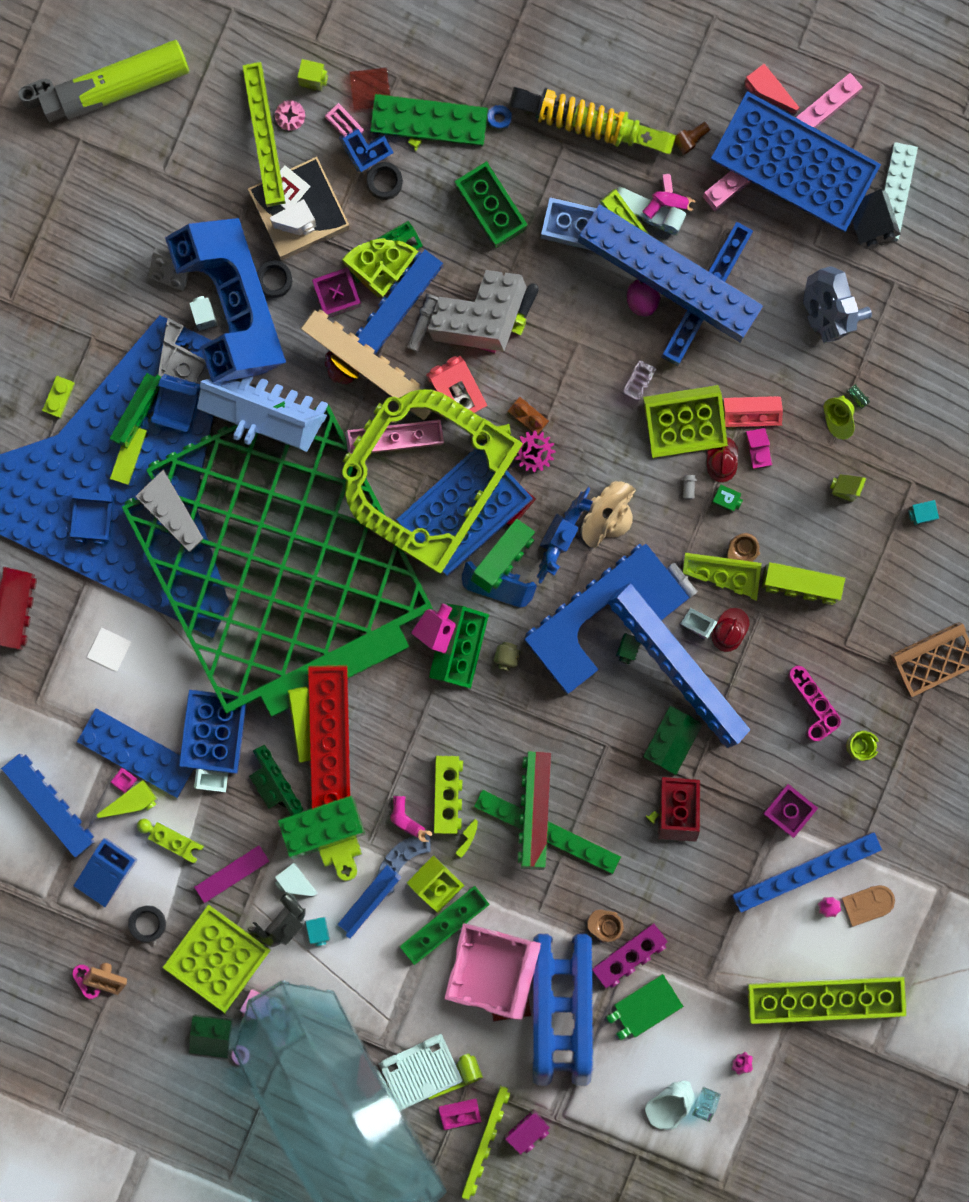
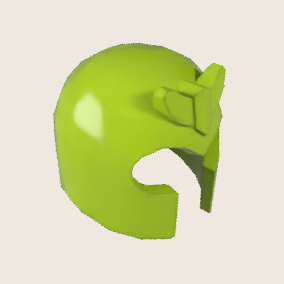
M864 730L856 731L847 739L846 750L854 760L867 761L877 755L876 742H879V740L871 732Z

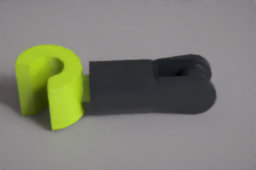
M534 283L529 284L524 293L512 328V332L519 335L523 333L526 317L538 294L539 288Z

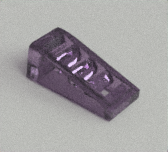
M639 360L622 394L639 403L656 368ZM642 367L650 371V374L648 375L640 371L639 368ZM636 374L647 378L646 381L636 377ZM633 380L643 384V387L641 388L632 383ZM631 386L640 391L639 394L629 390V387Z

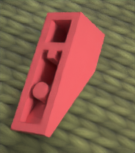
M765 64L746 77L745 87L750 93H754L757 97L793 114L798 112L799 106Z

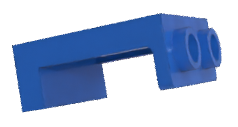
M164 374L160 378V389L154 414L150 422L155 423L158 427L167 426L173 428L174 431L179 433L187 432L192 424L200 384Z
M73 490L72 498L74 502L69 537L74 538V542L85 543V539L93 540L92 543L104 544V541H109L114 496L108 493Z

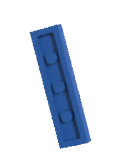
M388 865L385 866L338 923L347 932L346 936L349 939L352 938L402 878Z

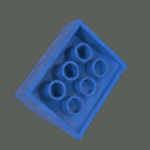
M189 690L179 766L238 774L247 704L226 714L216 693ZM222 694L226 704L238 699V697L230 694Z

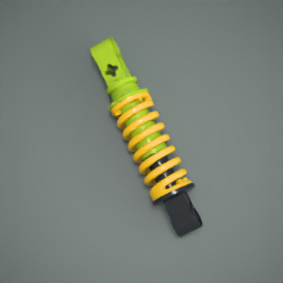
M513 87L508 106L536 113V123H541L546 119V124L551 126L556 119V127L560 129L566 121L565 127L567 131H571L575 127V132L581 134L585 130L586 137L592 136L594 132L596 140H600L604 135L605 142L612 143L616 147L621 142L628 143L629 146L637 143L671 154L676 135L640 125V120L633 121L628 119V112L626 111L614 114V109L609 108L607 113H605L603 105H600L595 110L593 102H590L588 107H586L583 99L579 100L576 107L574 106L575 97L571 96L566 104V96L562 93L556 101L555 91L549 90L546 87L541 95ZM646 132H649V135L652 137V139H648V141L645 142L644 137H642V134H646Z

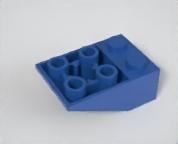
M103 838L75 882L74 887L103 907H106L138 859L109 839Z

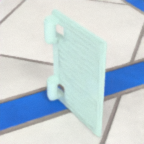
M442 1034L433 1036L410 1049L378 1063L399 1111L463 1082ZM438 1043L441 1049L432 1053L430 1046ZM396 1063L399 1069L390 1072L388 1066Z

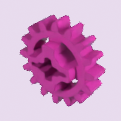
M534 430L533 435L526 432L527 437L520 436L523 445L527 441V451L522 452V445L518 451L519 456L515 459L522 461L519 464L520 467L524 464L526 465V471L530 467H532L533 472H536L538 467L543 471V465L545 464L549 467L548 460H554L551 454L556 453V450L551 449L554 443L548 442L550 436L543 437L544 432L540 435H537L536 430ZM534 438L542 440L545 444L540 445L536 443ZM532 446L536 449L543 448L537 453L538 456L534 454L527 455L532 450ZM548 450L546 459L542 461V453ZM531 458L535 461L536 464H531L527 462L525 459Z

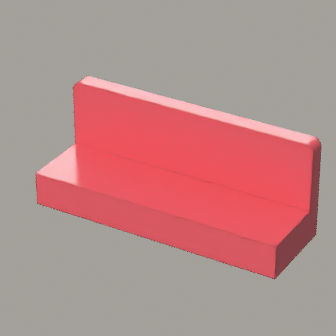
M780 396L724 398L725 427L782 425L783 408Z

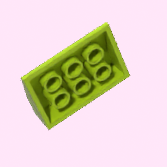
M718 385L643 397L652 458L728 446L722 394Z

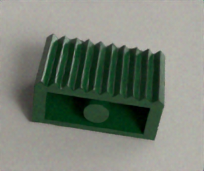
M624 633L616 654L619 662L629 665L636 660L641 643L636 640L635 636Z

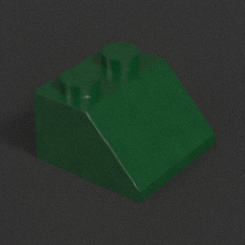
M194 1014L190 1032L189 1053L228 1058L233 1019Z

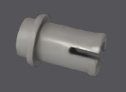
M684 475V479H682L684 481L683 498L693 499L695 498V481L697 479H695V475Z

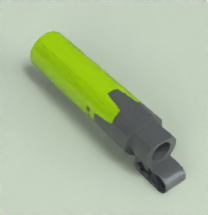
M172 40L56 86L49 79L38 80L23 86L18 94L24 107L33 109L42 106L49 123L65 116L70 120L189 74V68L178 41ZM28 95H32L30 99H25Z

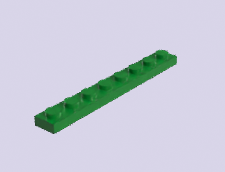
M482 790L474 807L521 830L523 829V825H519L520 813L523 814L524 809ZM548 821V843L603 870L614 873L621 856Z

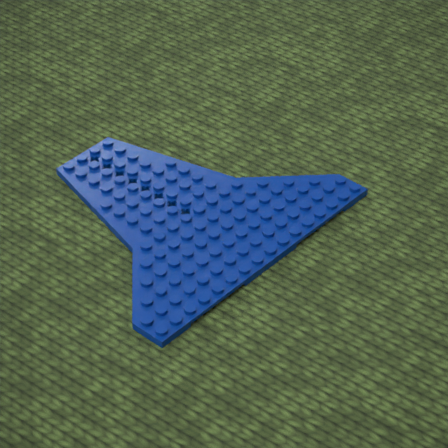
M159 315L58 435L0 454V535L179 621L122 506L125 505V501L131 498L136 500L135 496L151 482L146 471L150 463L157 460L159 462L166 460L168 454L172 452L178 454L184 451L183 447L191 443L196 445L201 442V438L210 435L214 416L197 409L200 391L191 427L184 433L176 432L173 428L167 426L158 427L155 423L148 422L149 418L147 415L154 412L155 400L139 427L147 430L148 437L144 439L130 484L126 485L110 479L121 448L120 445L110 440V436L146 373L156 377L159 372L168 320ZM184 327L175 344L180 347L188 344L189 349H191L190 352L204 359L200 346L212 340ZM207 447L178 461L203 468ZM172 464L154 472V477L162 470H164L168 477ZM177 467L171 484L178 496L196 501L201 474ZM73 490L108 493L114 496L109 541H104V544L92 543L93 540L85 539V543L74 542V538L69 537L74 502L72 498ZM143 504L129 510L131 516L153 523L154 516ZM184 504L189 515L191 516L193 507ZM197 511L194 523L203 539L208 541L199 511ZM135 523L146 544L151 528ZM155 530L149 552L152 558L174 565L181 543L173 535ZM198 544L191 552L185 548L179 567L207 575L213 557L211 548ZM215 563L211 577L222 580ZM156 565L164 582L168 585L172 570ZM177 572L170 591L174 601L196 607L204 580ZM209 582L200 609L224 617L230 605L225 588ZM178 608L186 625L190 626L194 612ZM198 614L194 629L214 638L221 621Z

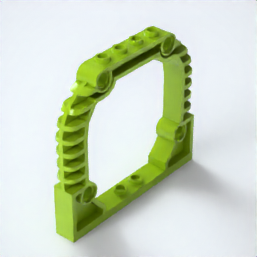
M421 389L409 392L400 398L390 397L383 405L381 403L378 404L373 412L376 414L373 421L369 419L363 428L366 430L363 437H357L353 444L356 448L352 454L348 452L342 462L346 464L342 469V476L346 480L345 495L347 504L354 517L361 524L438 574H441L523 443L447 395L434 390ZM388 403H397L398 410L391 412L388 409ZM410 409H427L435 412L472 436V446L476 450L484 452L488 469L494 472L483 491L479 490L474 500L476 503L473 508L469 506L463 515L466 519L455 536L450 533L430 536L423 528H418L411 532L377 511L366 500L361 489L367 476L365 461L389 423L401 421ZM482 435L486 438L484 446L477 444V436ZM348 467L356 468L357 475L355 477L347 475L346 470ZM416 533H422L425 536L423 543L415 541Z

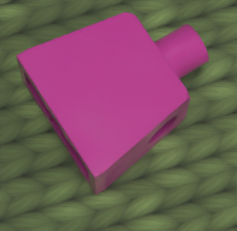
M442 603L438 611L426 610L411 634L431 649L446 653L456 626L448 618L452 608Z

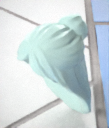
M685 1080L673 1082L658 1096L648 1101L645 1111L652 1126L659 1129L672 1130L679 1125L695 1102L691 1083Z

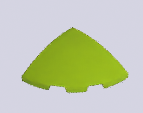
M385 238L374 239L353 248L344 256L342 261L377 297H383L391 285L399 279L419 251L401 241L386 240Z

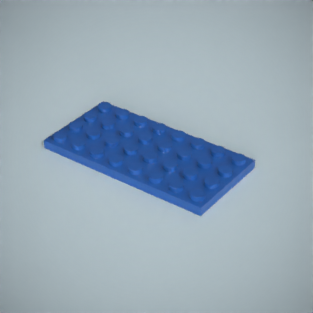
M748 91L745 93L710 159L842 232L847 230L881 166L880 163Z

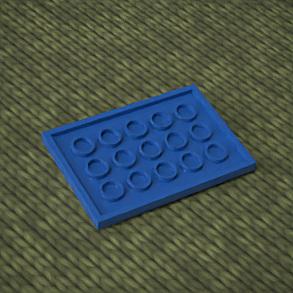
M476 449L470 452L396 520L411 532L415 529L423 528L430 536L446 533L455 536L466 519L463 516L469 506L473 508L476 503L474 498L478 491L485 489L494 472L488 469L484 452ZM507 470L444 568L443 572L447 576L533 500ZM416 533L414 539L417 543H423L425 536L422 533Z

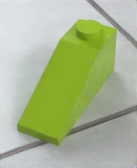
M840 474L832 480L830 488L833 490L831 494L853 502L860 496L866 478Z
M142 780L96 816L104 818L143 811L144 809L149 811L156 805L155 801L158 798L145 780Z

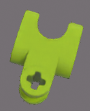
M357 838L319 850L325 867L334 864L339 878L348 881L356 877L358 870L354 857L362 855ZM346 865L348 868H352V871L349 872L350 876L342 872L345 870Z

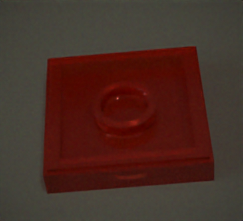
M387 67L349 72L354 110L373 108L375 94L390 96Z

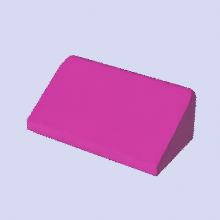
M477 1099L439 1107L443 1130L481 1122Z

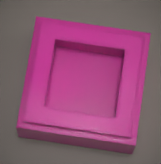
M122 767L110 783L125 794L137 781V778Z

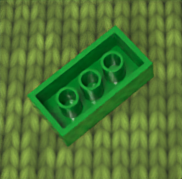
M487 161L454 181L456 189L495 249L527 230L528 224Z
M352 796L278 820L291 859H296L366 835L355 799Z

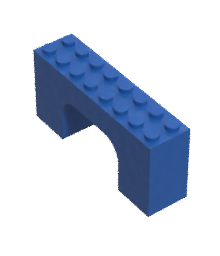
M239 218L191 223L166 236L165 240L176 274L201 271L207 274L216 286L228 322L229 333L223 334L200 346L212 383L262 375L286 363Z
M641 544L637 545L631 550V556L628 558L623 556L616 562L617 567L613 570L608 568L601 574V579L598 582L594 579L585 587L587 590L584 593L580 591L571 597L570 600L572 602L570 604H562L556 609V615L553 617L547 616L541 621L540 624L542 626L537 630L533 627L526 633L525 643L566 695L598 671V668L578 643L577 635L580 626L608 605L607 601L621 587L631 583L660 620H663L689 599L688 595L647 544L643 546Z

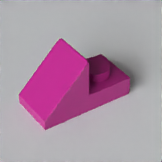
M765 428L746 431L752 468L772 466L769 451L770 442Z

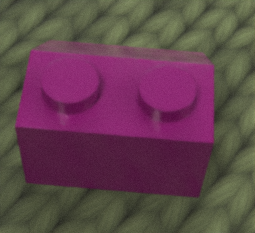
M533 1109L505 1134V1139L520 1154L523 1152L527 1154L535 1147L533 1143L537 1139L541 1141L549 1134L548 1130L550 1127Z

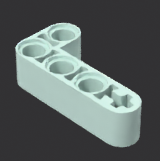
M617 188L618 193L637 219L672 235L678 234L686 217L684 211L675 207L670 209L661 207L653 218L650 219L642 211L651 200L625 188Z

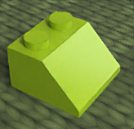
M434 855L407 882L417 895L437 913L465 886Z

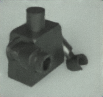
M288 892L283 894L279 900L285 908L265 931L256 922H253L256 926L254 930L248 928V931L254 937H259L260 940L270 947H276L280 944L287 945L304 925L306 909H303L295 896Z

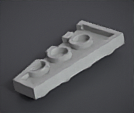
M162 470L135 497L191 552L203 540V537L166 473Z

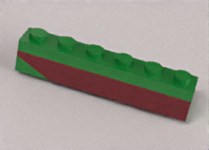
M528 751L526 757L523 756L522 768H526L521 780V787H525L524 794H521L520 806H524L523 814L520 813L519 825H523L522 833H519L518 844H522L521 852H518L517 863L521 864L520 869L544 870L546 868L551 753Z

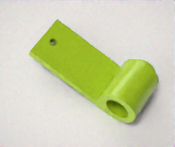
M470 1053L459 1057L460 1061L455 1065L463 1082L429 1097V1100L481 1080L483 1075L476 1057L471 1056Z

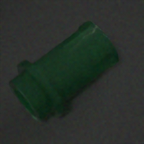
M856 384L847 391L858 404L857 407L863 409L870 403L869 397H866Z

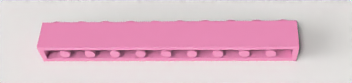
M849 73L796 118L817 128L860 93L862 86ZM730 171L704 192L703 198L716 211L751 181Z

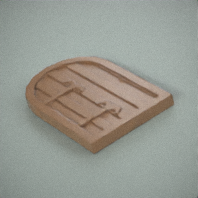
M882 885L871 886L870 888L842 897L852 927L883 917L891 912L895 904L893 892L888 887Z

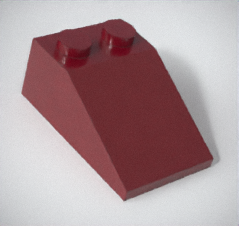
M662 777L658 839L697 842L700 833V780Z

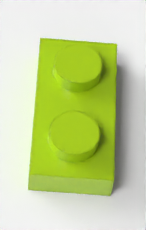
M56 376L42 411L61 418L75 383Z

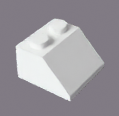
M304 199L270 217L275 229L296 235L304 234L306 236L317 227L315 219Z

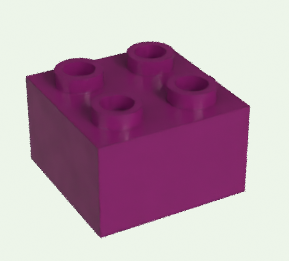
M348 268L312 279L321 308L329 316L328 318L362 307Z

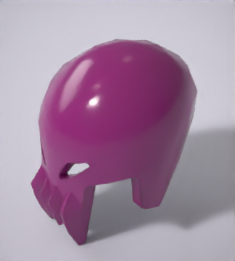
M638 279L629 285L626 294L630 310L634 314L643 317L652 315L657 310L661 300L656 290Z

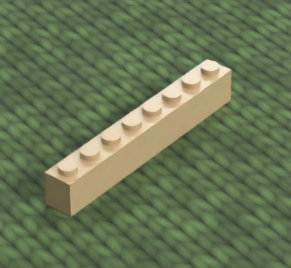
M319 309L318 312L313 310L300 327L302 331L389 396L400 398L409 392L421 390L419 388L420 384L412 378L409 381L404 377L405 372L398 367L393 369L388 365L390 363L389 360L382 355L377 357L373 354L375 351L367 344L361 345L358 342L359 338L351 332L349 335L342 331L344 327L336 321L334 323L330 322L327 319L329 316ZM410 409L412 413L422 420H425L431 412L427 409Z

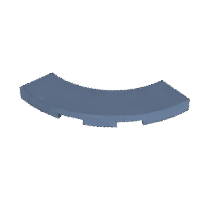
M425 834V839L429 842H422L419 838L412 836L396 845L383 860L377 876L386 865L391 867L396 873H399L403 865L414 856L431 852L430 835ZM394 887L389 893H394Z

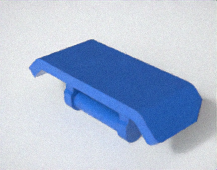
M471 561L465 563L462 573V584L466 590L517 607H525L533 599L537 585L534 582H520V575L510 573L508 576L504 575L501 578L503 581L497 590L493 588L490 593L486 592L471 581L473 572L477 567Z

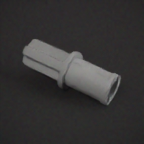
M672 563L667 567L669 573L689 598L698 592L687 579L688 576L683 574L676 563Z

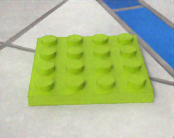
M208 905L163 968L226 1013L271 949L211 905Z

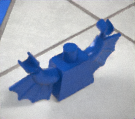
M589 487L584 492L581 491L579 496L572 501L571 506L564 513L565 517L556 514L540 544L547 551L543 553V559L539 564V573L537 575L539 584L542 583L547 573L553 576L560 568L556 564L559 554L568 550L578 531L575 523L584 510L590 511L593 501L586 499L590 491Z

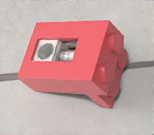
M454 356L446 364L435 366L427 373L426 376L435 391L447 395L458 403L462 398H467V401L461 405L473 413L488 406L461 356ZM461 381L465 390H461V386H459L460 383L458 382ZM451 386H452L451 390L453 389V393L455 394L454 396H452V394H451V392H450V390H449V387H451Z

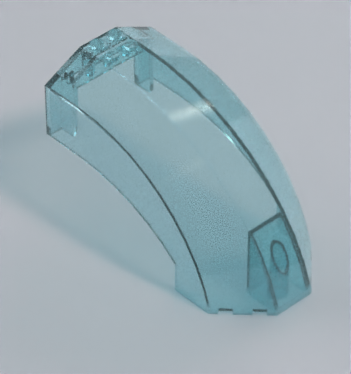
M280 981L248 1000L233 1051L265 1118L313 1202H437L447 1193L437 1167L392 1095L359 1037L352 1019L333 990L326 989L325 991L312 986L295 985L287 981Z

